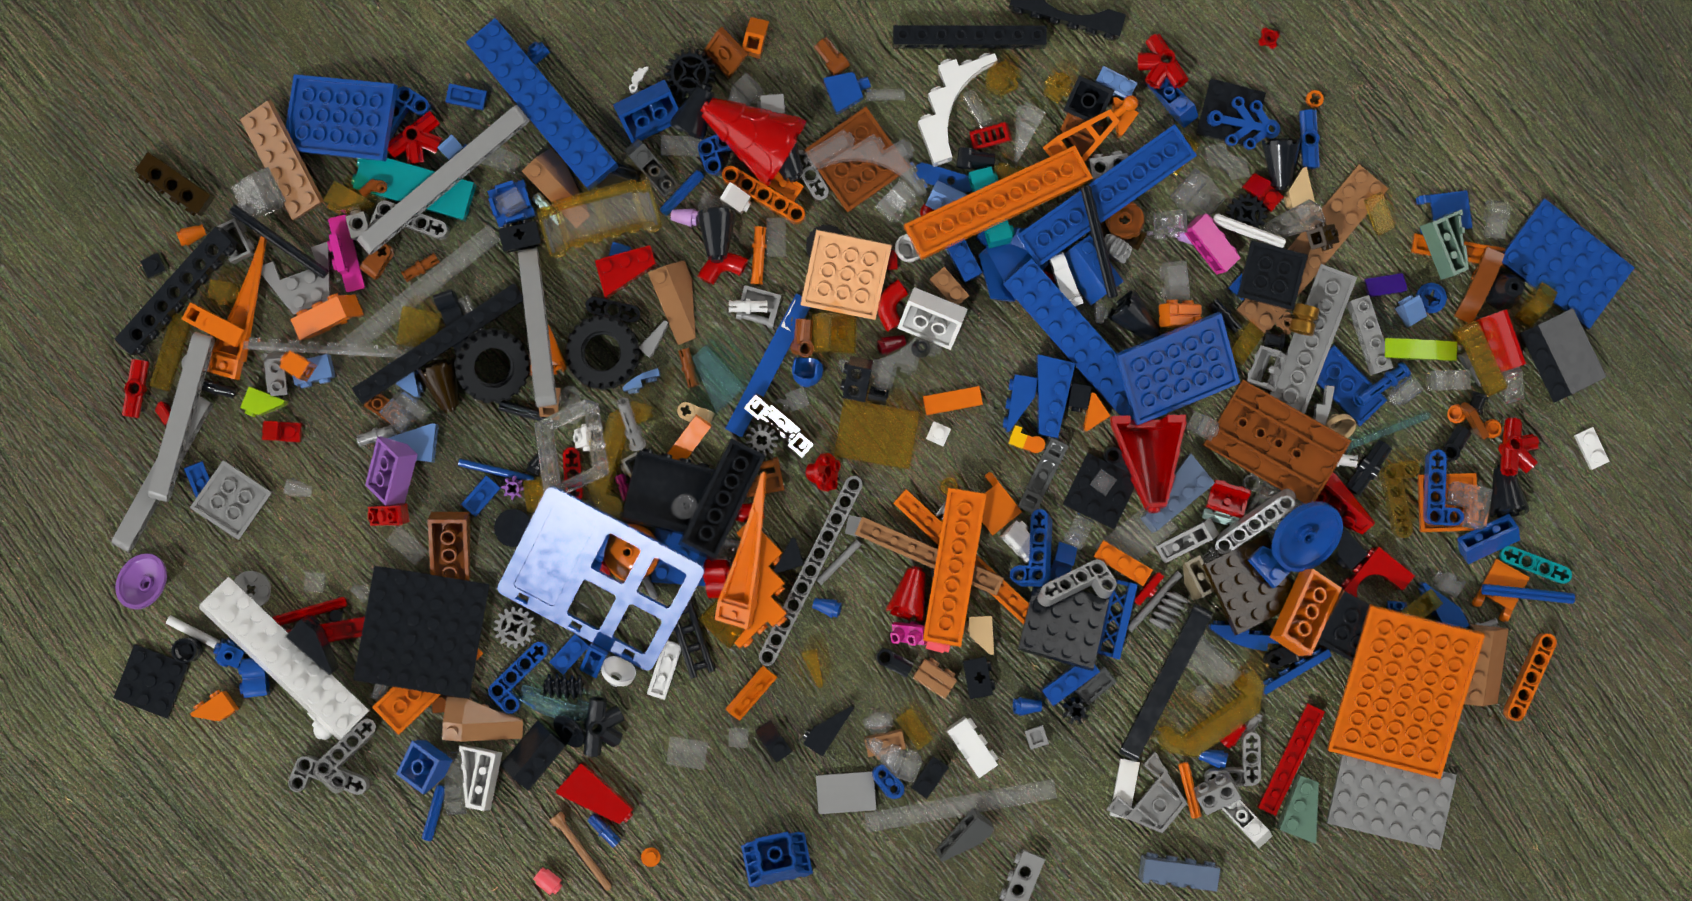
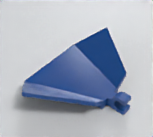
M1013 228L1015 236H1013L1010 244L990 249L984 231L977 235L976 239L986 247L979 254L990 299L1008 302L1016 301L1015 297L1006 289L1003 283L1032 258L1017 237L1026 228ZM1049 260L1040 266L1042 271L1050 263Z

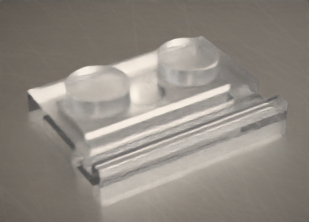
M670 736L666 764L704 770L709 742Z

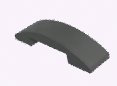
M1051 437L1030 478L1018 507L1030 513L1039 508L1043 496L1069 445Z

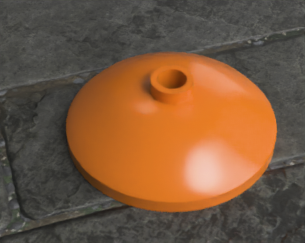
M627 524L657 540L655 535L646 527L638 524ZM610 534L605 548L604 560L610 572L617 578L625 581L640 554V549ZM627 549L630 550V555H629V556H627V555L625 554V551H626ZM658 558L653 559L644 578L648 577L655 570L659 562Z

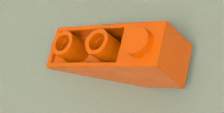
M191 302L182 317V320L236 348L245 333L244 329Z

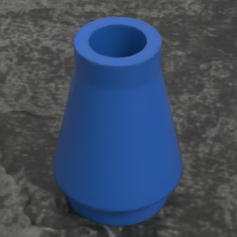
M816 597L812 605L813 609L831 618H838L842 603L838 602V600Z
M1023 697L1013 700V712L1019 716L1042 711L1041 700Z
M1201 749L1199 760L1219 769L1220 767L1225 768L1228 753H1225L1224 750Z

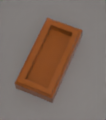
M1467 402L1462 403L1460 408L1473 432L1483 440L1488 438L1489 433L1477 410Z

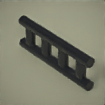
M690 598L682 615L688 613L692 624L681 627L678 620L674 630L690 678L693 679L698 677L696 672L698 670L707 668L708 673L716 670L692 598ZM695 631L698 642L687 645L684 634ZM701 649L704 660L694 664L690 653Z

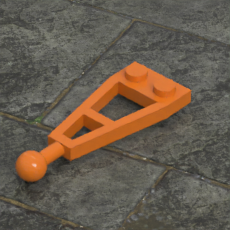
M1132 95L1125 97L1123 105L1114 112L1109 109L1056 136L1043 149L1049 157L1068 149L1062 140L1086 128L1095 139V142L1082 156L1085 162L1120 122L1118 117L1127 110L1133 111L1138 107V99ZM1109 116L1113 122L1099 135L1092 124Z

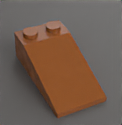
M431 512L428 518L430 575L470 581V512Z

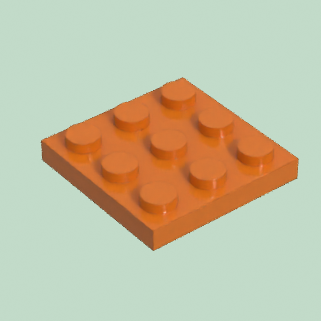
M1477 473L1446 474L1445 508H1457L1464 514L1463 522L1455 526L1430 525L1424 521V475H1417L1419 532L1473 531L1479 528ZM1432 474L1431 476L1434 483H1437L1439 480L1438 474ZM1432 492L1431 494V500L1433 502H1436L1438 500V494L1436 492ZM1432 511L1430 514L1431 520L1436 521L1438 518V514L1435 511ZM1451 512L1449 516L1452 522L1457 520L1455 512Z

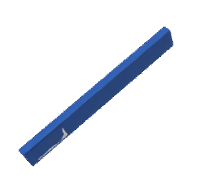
M797 293L725 428L741 438L753 418V415L744 406L756 393L764 397L794 340L796 319H805L811 308L800 305L802 296Z

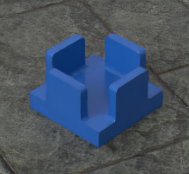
M524 179L517 182L513 180L496 185L495 189L487 191L489 195L488 200L499 228H502L504 224L518 223L536 217Z

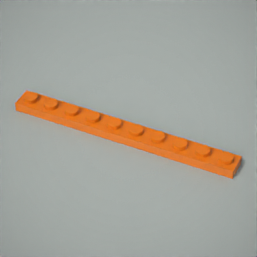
M906 489L893 504L939 546L942 522ZM976 555V566L997 574ZM1003 580L997 595H991L1024 625L1029 603Z

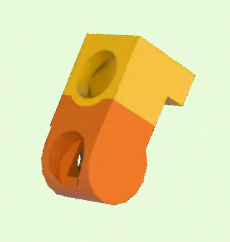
M1014 426L1008 442L1009 445L1032 453H1040L1044 450L1045 441L1043 438L1021 433L1022 427Z

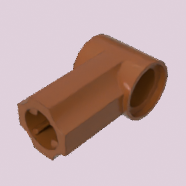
M827 37L820 40L814 46V49L825 61L826 67L833 76L839 75L851 66L845 56L837 51Z
M796 319L794 340L790 346L791 352L794 355L802 357L812 355L814 351V346L811 342L813 320ZM804 344V350L801 352L800 347Z

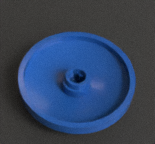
M1320 501L1303 504L1291 511L1281 521L1273 536L1272 552L1276 561L1283 568L1293 572L1312 569L1324 562L1334 552L1340 542L1343 532V521L1340 514L1330 504Z

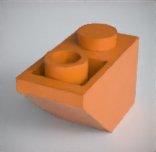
M754 17L750 18L742 45L748 56L761 59L769 21Z
M217 690L209 696L211 698L206 703L202 701L193 707L195 710L190 714L196 718L222 721L238 711L239 708L227 690L222 692Z

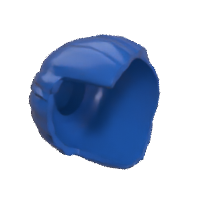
M795 357L792 366L794 380L802 387L816 385L823 376V363L814 358Z

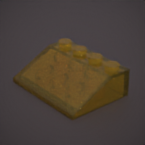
M844 399L834 456L909 469L920 412Z

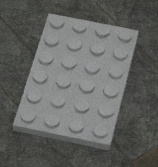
M1341 754L1326 823L1440 850L1457 775L1443 771L1441 779Z

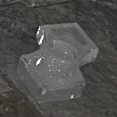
M1224 143L1204 147L1208 166L1220 167L1229 175L1231 181L1250 177L1246 157H1236L1230 154Z

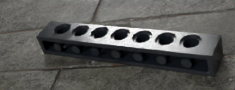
M893 25V49H1045L1047 45V26Z
M214 227L116 336L115 340L130 355H141L147 349V344L155 340L160 335L159 331L172 322L174 314L179 313L185 307L184 303L197 294V289L201 284L204 285L209 281L210 274L218 270L223 265L222 261L235 252L238 242L222 227ZM215 246L218 247V253L216 255H214L213 248ZM202 260H204L206 263L204 269H202L200 266ZM189 274H192L193 281L191 283L188 282ZM177 288L180 289L179 297H176L175 291ZM164 302H166L168 305L166 311L163 310ZM152 316H154L155 323L153 325H151L150 318ZM139 330L142 331V338H141V339L138 338V331H139Z

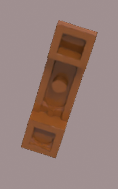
M1486 246L1478 263L1479 266L1464 298L1461 299L1453 315L1454 317L1472 324L1494 283L1505 254Z

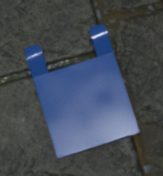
M1467 191L1422 195L1416 198L1417 205L1431 204L1433 220L1462 209V227L1464 229H1472Z

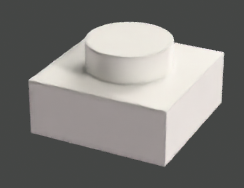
M933 421L926 439L944 446L951 429Z

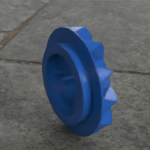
M1436 283L1424 284L1416 293V296L1420 295L1426 313L1439 312L1447 301L1445 290ZM1432 293L1433 297L1438 301H1432L1429 304V300L1424 296H1429Z

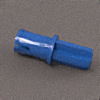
M596 813L588 818L590 825L599 833L598 836H602L612 848L621 841V838L610 829V825H606Z

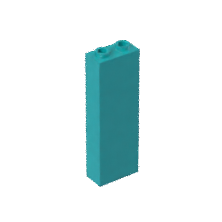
M389 158L386 159V162L358 159L357 174L353 175L351 184L353 189L358 191L371 179L383 180L387 184V191L385 193L372 191L370 195L399 203L434 174L435 171ZM460 180L428 207L426 211L466 222L476 184L467 180Z

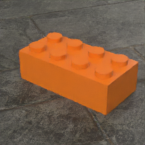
M1305 569L1299 572L1270 637L1298 656L1312 655L1342 588L1314 569Z

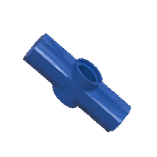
M1313 109L1299 111L1302 168H1319L1318 142L1320 137L1317 129V112ZM1306 135L1313 137V144L1306 142Z

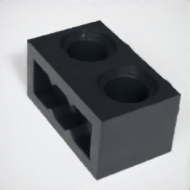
M850 356L849 363L845 362L843 374H846V379H842L840 390H843L842 398L860 402L866 401L873 360Z

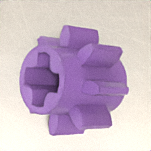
M516 475L513 476L512 480L506 478L505 482L507 484L501 486L506 492L504 496H511V500H514L515 495L521 498L523 495L520 491L526 489V487L522 486L523 479L520 481L516 480ZM514 484L517 485L516 490L512 491L510 489Z

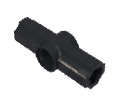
M1377 440L1368 455L1362 458L1356 467V472L1346 485L1349 491L1360 496L1369 482L1378 475L1382 468V463L1392 450L1388 444Z

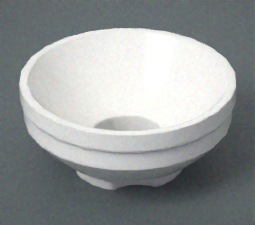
M619 656L608 657L602 664V675L612 686H627L632 683L636 676V669L633 664ZM611 675L619 677L620 680L612 678Z

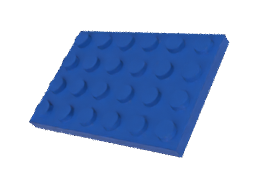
M294 74L286 129L298 152L386 162L398 85Z
M1545 198L1540 201L1503 251L1505 255L1502 261L1505 267L1564 312L1573 308L1581 325L1587 329L1591 328L1635 268Z
M1220 312L1115 354L1136 425L1143 424L1240 383L1224 320Z

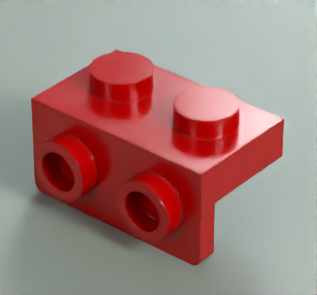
M1214 480L1215 484L1210 487L1206 508L1238 518L1244 517L1251 490L1243 486L1228 484L1224 480Z

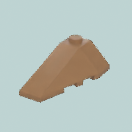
M552 148L537 156L522 170L523 174L577 229L591 216L565 161Z
M685 260L648 272L677 344L681 345L695 339L692 277Z
M447 696L442 740L464 742L523 738L524 719L504 711L499 712L489 708V705L474 702L471 698Z

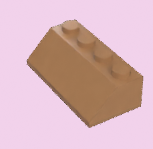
M1469 624L1470 630L1482 632L1485 634L1464 704L1475 706L1498 704L1509 629Z

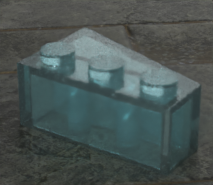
M707 345L692 357L716 413L719 414L746 388Z

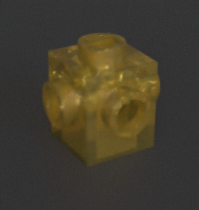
M1055 72L1053 76L1049 75L1044 83L1047 87L1043 95L1059 104L1063 96L1067 98L1073 89L1070 87L1072 83L1069 80L1070 77L1063 72Z

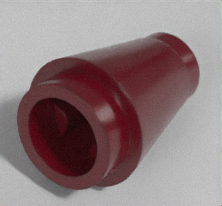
M904 335L881 337L880 340L876 341L880 355L885 354L887 356L906 346Z

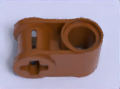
M384 244L379 250L364 259L360 265V270L374 280H377L393 258V248L388 244ZM381 249H385L387 253L385 256L382 255Z

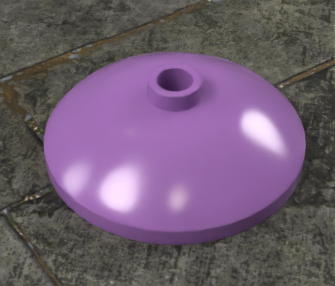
M140 554L130 559L122 567L116 580V595L120 603L130 609H142L155 602L164 590L167 580V570L163 561L152 554Z

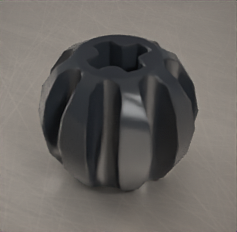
M1075 697L1069 698L1071 701L1070 705L1064 702L1062 706L1067 708V711L1061 713L1063 718L1070 717L1067 723L1072 725L1073 721L1077 720L1078 726L1083 724L1081 722L1083 717L1088 720L1090 715L1085 714V711L1090 710L1089 704L1082 705L1085 699L1080 697L1078 702H1075ZM1073 707H1080V709L1078 710L1080 713L1079 715H1072Z

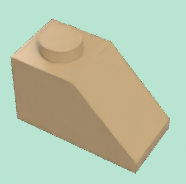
M1307 167L1302 168L1285 193L1284 203L1286 208L1289 207L1290 212L1315 205Z
M969 616L968 621H965V632H969V636L988 654L994 655L992 616Z

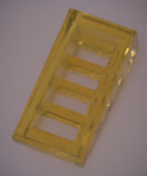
M817 649L801 651V655L816 686L822 688L823 680Z

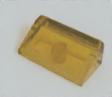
M1251 322L1246 325L1231 347L1234 360L1241 365L1244 364L1264 335Z

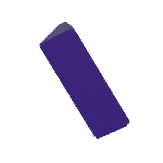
M1403 273L1364 279L1366 292L1370 297L1408 291Z

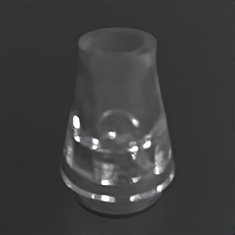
M294 478L286 479L283 494H288L291 497H311L313 486H309Z

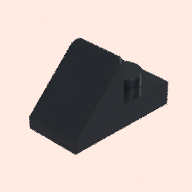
M771 720L755 730L763 746L769 751L776 763L792 752Z

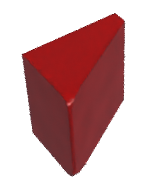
M160 401L155 408V412L162 422L167 425L171 407L167 402Z

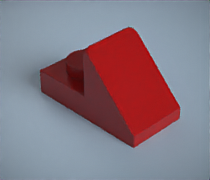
M1256 173L1242 187L1253 198L1257 196L1258 202L1263 201L1262 205L1270 212L1284 198L1282 194L1270 185L1271 181Z
M263 421L262 440L301 443L302 423Z

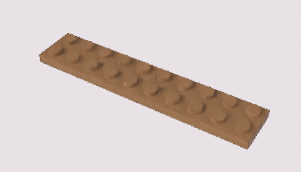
M1360 164L1288 247V250L1308 255L1297 297L1316 276L1320 265L1327 263L1388 190L1384 184ZM1326 222V225L1334 224L1338 231L1339 243L1333 244V248L1322 251L1321 248L1311 250L1306 232L1315 229V225ZM1245 299L1236 311L1263 334H1266L1265 331H1269L1286 309Z

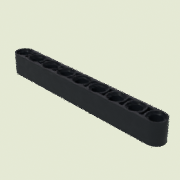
M1196 603L1194 604L1131 726L1119 754L1136 762L1138 761L1213 615L1212 611Z

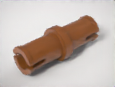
M433 252L423 260H417L416 264L402 271L401 274L408 283L418 275L426 274L425 271L440 262Z
M690 348L679 350L678 353L683 366L681 370L685 374L687 387L699 386L695 371L697 367L693 363Z

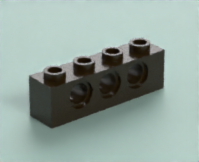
M149 152L146 153L134 170L139 174L138 178L147 184L149 181L153 183L156 191L162 195L165 192L171 196L169 200L178 206L182 203L186 206L185 211L193 216L196 214L203 216L215 198ZM161 170V177L155 180V173ZM176 181L177 188L171 191L170 184ZM192 192V200L186 201L187 193Z

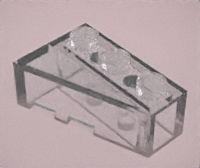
M1203 635L1186 668L1228 688L1242 674Z

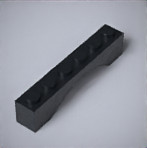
M1011 0L1008 8L1014 14L1023 15L1025 13L1035 20L1043 18L1049 20L1050 24L1067 25L1068 29L1075 31L1078 29L1085 30L1086 34L1096 36V34L1103 35L1104 39L1110 41L1119 39L1126 14L1110 9L1090 15L1069 14L1054 8L1045 0Z

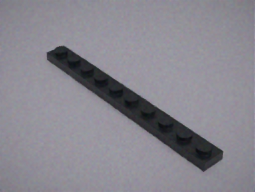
M515 284L510 285L351 389L361 404L364 405L466 339L471 333H475L523 302L522 294Z

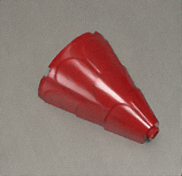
M712 98L710 102L706 101L700 110L703 112V119L721 141L726 142L739 160L743 161L756 178L767 187L782 167L795 145L798 135L801 134L807 122L797 116Z
M1167 415L1161 420H1150L1140 425H1136L1135 421L1130 419V416H1111V429L1132 476L1131 481L1145 510H1149V513H1159L1160 509L1167 506L1174 482V471L1186 427V415Z

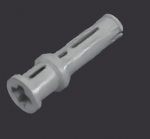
M626 397L620 398L617 401V405L626 427L625 436L629 439V448L632 451H640L646 446V441L641 435L642 429L636 423L629 399Z

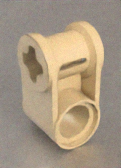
M688 402L681 403L677 409L679 417L688 422L697 414L711 424L715 415L712 411ZM689 406L691 414L683 416L681 408Z

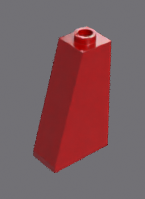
M584 762L555 791L559 796L618 824L622 821L626 823L633 816L631 811L634 807Z

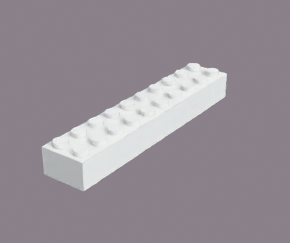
M229 577L200 604L199 609L339 741L369 712L332 674H327L286 638L288 633Z

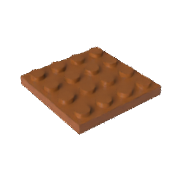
M864 107L804 149L806 155L847 213L910 170L905 160L867 107Z

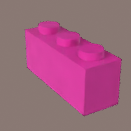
M1207 213L1196 216L1182 230L1216 275L1227 272L1241 258L1236 248L1228 242L1225 234L1218 229L1212 217L1207 215Z

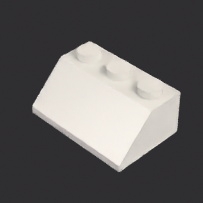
M914 287L898 329L951 350L968 309Z

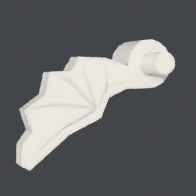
M648 67L639 68L636 72H633L634 76L631 77L633 84L629 86L631 94L638 92V84L649 70Z

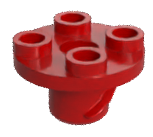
M830 453L820 454L815 463L807 465L805 471L807 479L816 483L821 491L835 490L838 486L837 479L838 471L841 468L840 461L836 460Z

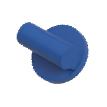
M534 42L528 47L527 55L536 65L550 51L542 42Z

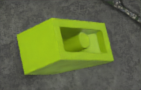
M249 386L240 408L245 409V414L256 417V415L263 416L288 405V401Z

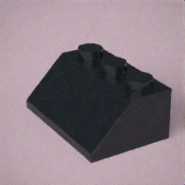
M537 720L501 765L516 782L529 791L568 744Z

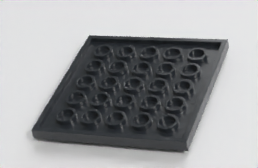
M374 565L353 680L469 699L490 585Z

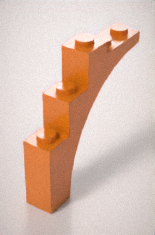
M746 524L738 532H736L741 539ZM763 531L757 607L754 610L751 629H745L734 642L739 648L743 646L747 648L754 641L752 637L756 633L760 635L768 628L767 623L772 627L776 625L780 627L787 620L785 616L788 613L772 597L774 594L776 596L780 595L785 590L783 586L786 583L770 567L772 564L774 566L778 564L783 552Z

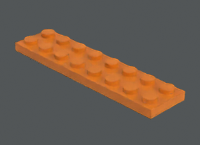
M948 487L923 641L961 647L987 495L985 493Z

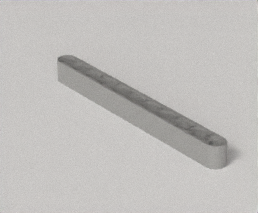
M518 105L512 107L357 238L359 244L369 255L375 253L526 126L530 119Z
M850 476L846 480L783 606V609L788 613L785 617L790 619V626L784 628L776 625L772 628L759 654V660L763 665L769 666L775 662L862 488V481L859 477ZM852 479H856L859 482V488L856 490H851L848 487V482ZM847 496L850 498L851 503L848 507L840 505L841 497ZM835 513L842 516V522L837 525L831 522V516ZM828 530L834 535L830 542H826L822 538L823 533ZM816 548L824 549L825 556L822 559H817L814 556ZM808 565L815 566V575L808 576L805 569ZM804 582L807 584L808 589L805 593L797 591L798 583ZM793 599L799 603V608L794 611L788 607V602ZM779 634L782 642L779 645L773 644L771 642L772 635ZM766 651L773 654V660L770 662H765L762 658L763 653Z

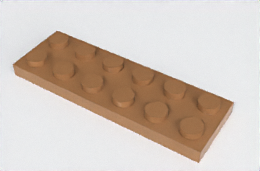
M272 100L264 102L242 117L240 121L291 219L297 220L323 203L324 200Z

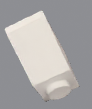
M731 182L720 197L722 204L740 215L743 212L747 213L752 205V202H750L751 196Z

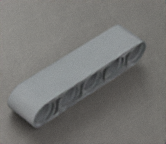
M1290 489L1281 490L1220 532L1215 544L1216 550L1221 554L1233 551L1289 513L1295 506V493ZM1289 498L1291 502L1285 503L1282 499ZM1274 509L1276 512L1270 514L1266 510ZM1257 519L1260 523L1253 524L1251 520ZM1236 530H1242L1244 534H1237ZM1226 540L1229 544L1223 545L1220 541Z

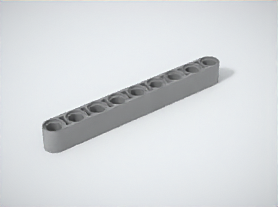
M537 247L518 250L535 401L537 407L557 405L539 251Z
M194 332L192 335L149 486V498L169 502L172 496L215 343L213 336Z
M199 397L182 461L213 406V403L202 397ZM156 461L111 542L128 553L135 547L160 500L148 497V490Z

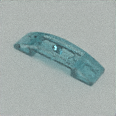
M522 684L520 700L533 710L552 718L558 715L568 716L574 721H585L587 718L589 702L578 699L577 705L542 696L540 695L541 689Z

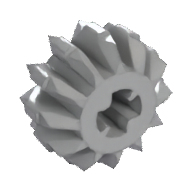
M1107 234L1104 241L1108 257L1116 262L1125 263L1131 255L1132 247L1119 237Z
M759 424L758 432L752 427L751 431L754 435H746V437L752 439V441H747L746 445L753 444L751 448H756L758 452L761 450L764 455H766L765 450L767 449L772 454L773 450L770 446H778L776 443H772L773 440H778V436L771 437L775 430L772 429L767 433L769 426L766 425L764 431H762V427ZM759 436L762 438L766 436V445H758L757 441L759 440L757 438Z

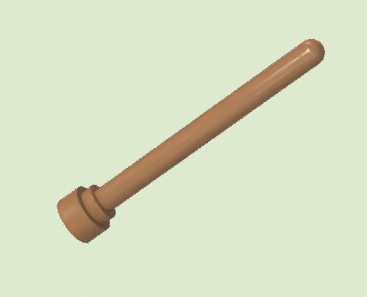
M560 811L549 820L553 827L560 828L603 888L609 891L612 888L611 884L566 824V817Z

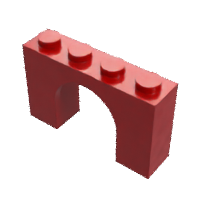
M1371 547L1367 551L1368 555L1362 563L1359 562L1353 568V575L1350 578H1345L1341 583L1342 589L1339 596L1344 590L1357 598L1358 585L1369 575L1376 574L1383 577L1399 591H1403L1415 575L1380 547H1374V549Z

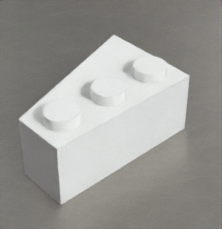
M963 716L947 727L946 730L976 775L980 778L998 766L996 763L998 757L993 750L988 751L985 746L987 741L983 735H977L974 730L977 726L973 720Z

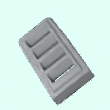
M666 320L639 346V349L650 359L653 357L669 327V323Z

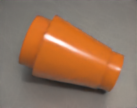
M203 225L181 228L180 231L176 232L181 246H189L207 235Z

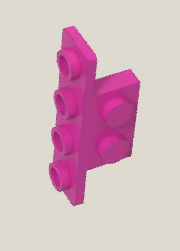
M341 215L328 219L331 234L327 244L329 251H333V268L342 274L345 290L349 293L364 289L365 285L354 241L351 239L345 218L347 215Z

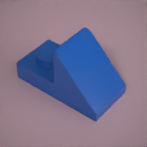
M1062 542L1058 543L1050 570V579L1055 580L1071 572L1075 562L1077 547Z

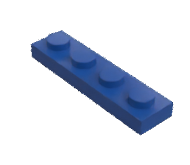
M1320 647L1313 651L1311 657L1307 659L1303 657L1296 661L1294 667L1290 669L1286 667L1280 670L1277 677L1265 679L1262 681L1263 685L1259 687L1261 692L1266 695L1332 656L1329 649H1322Z

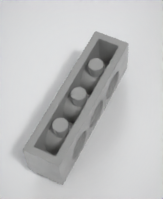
M1367 295L1349 301L1347 307L1370 375L1392 369L1391 359L1385 358V341L1370 296Z
M1023 848L1021 853L1017 852L1014 863H1016L1015 868L1009 871L1006 879L1009 881L1007 888L1003 887L999 896L1002 899L1001 901H1029L1045 858ZM1024 866L1030 868V872L1026 876H1022L1019 873L1020 869ZM1016 884H1020L1023 887L1022 892L1019 894L1012 892V888Z

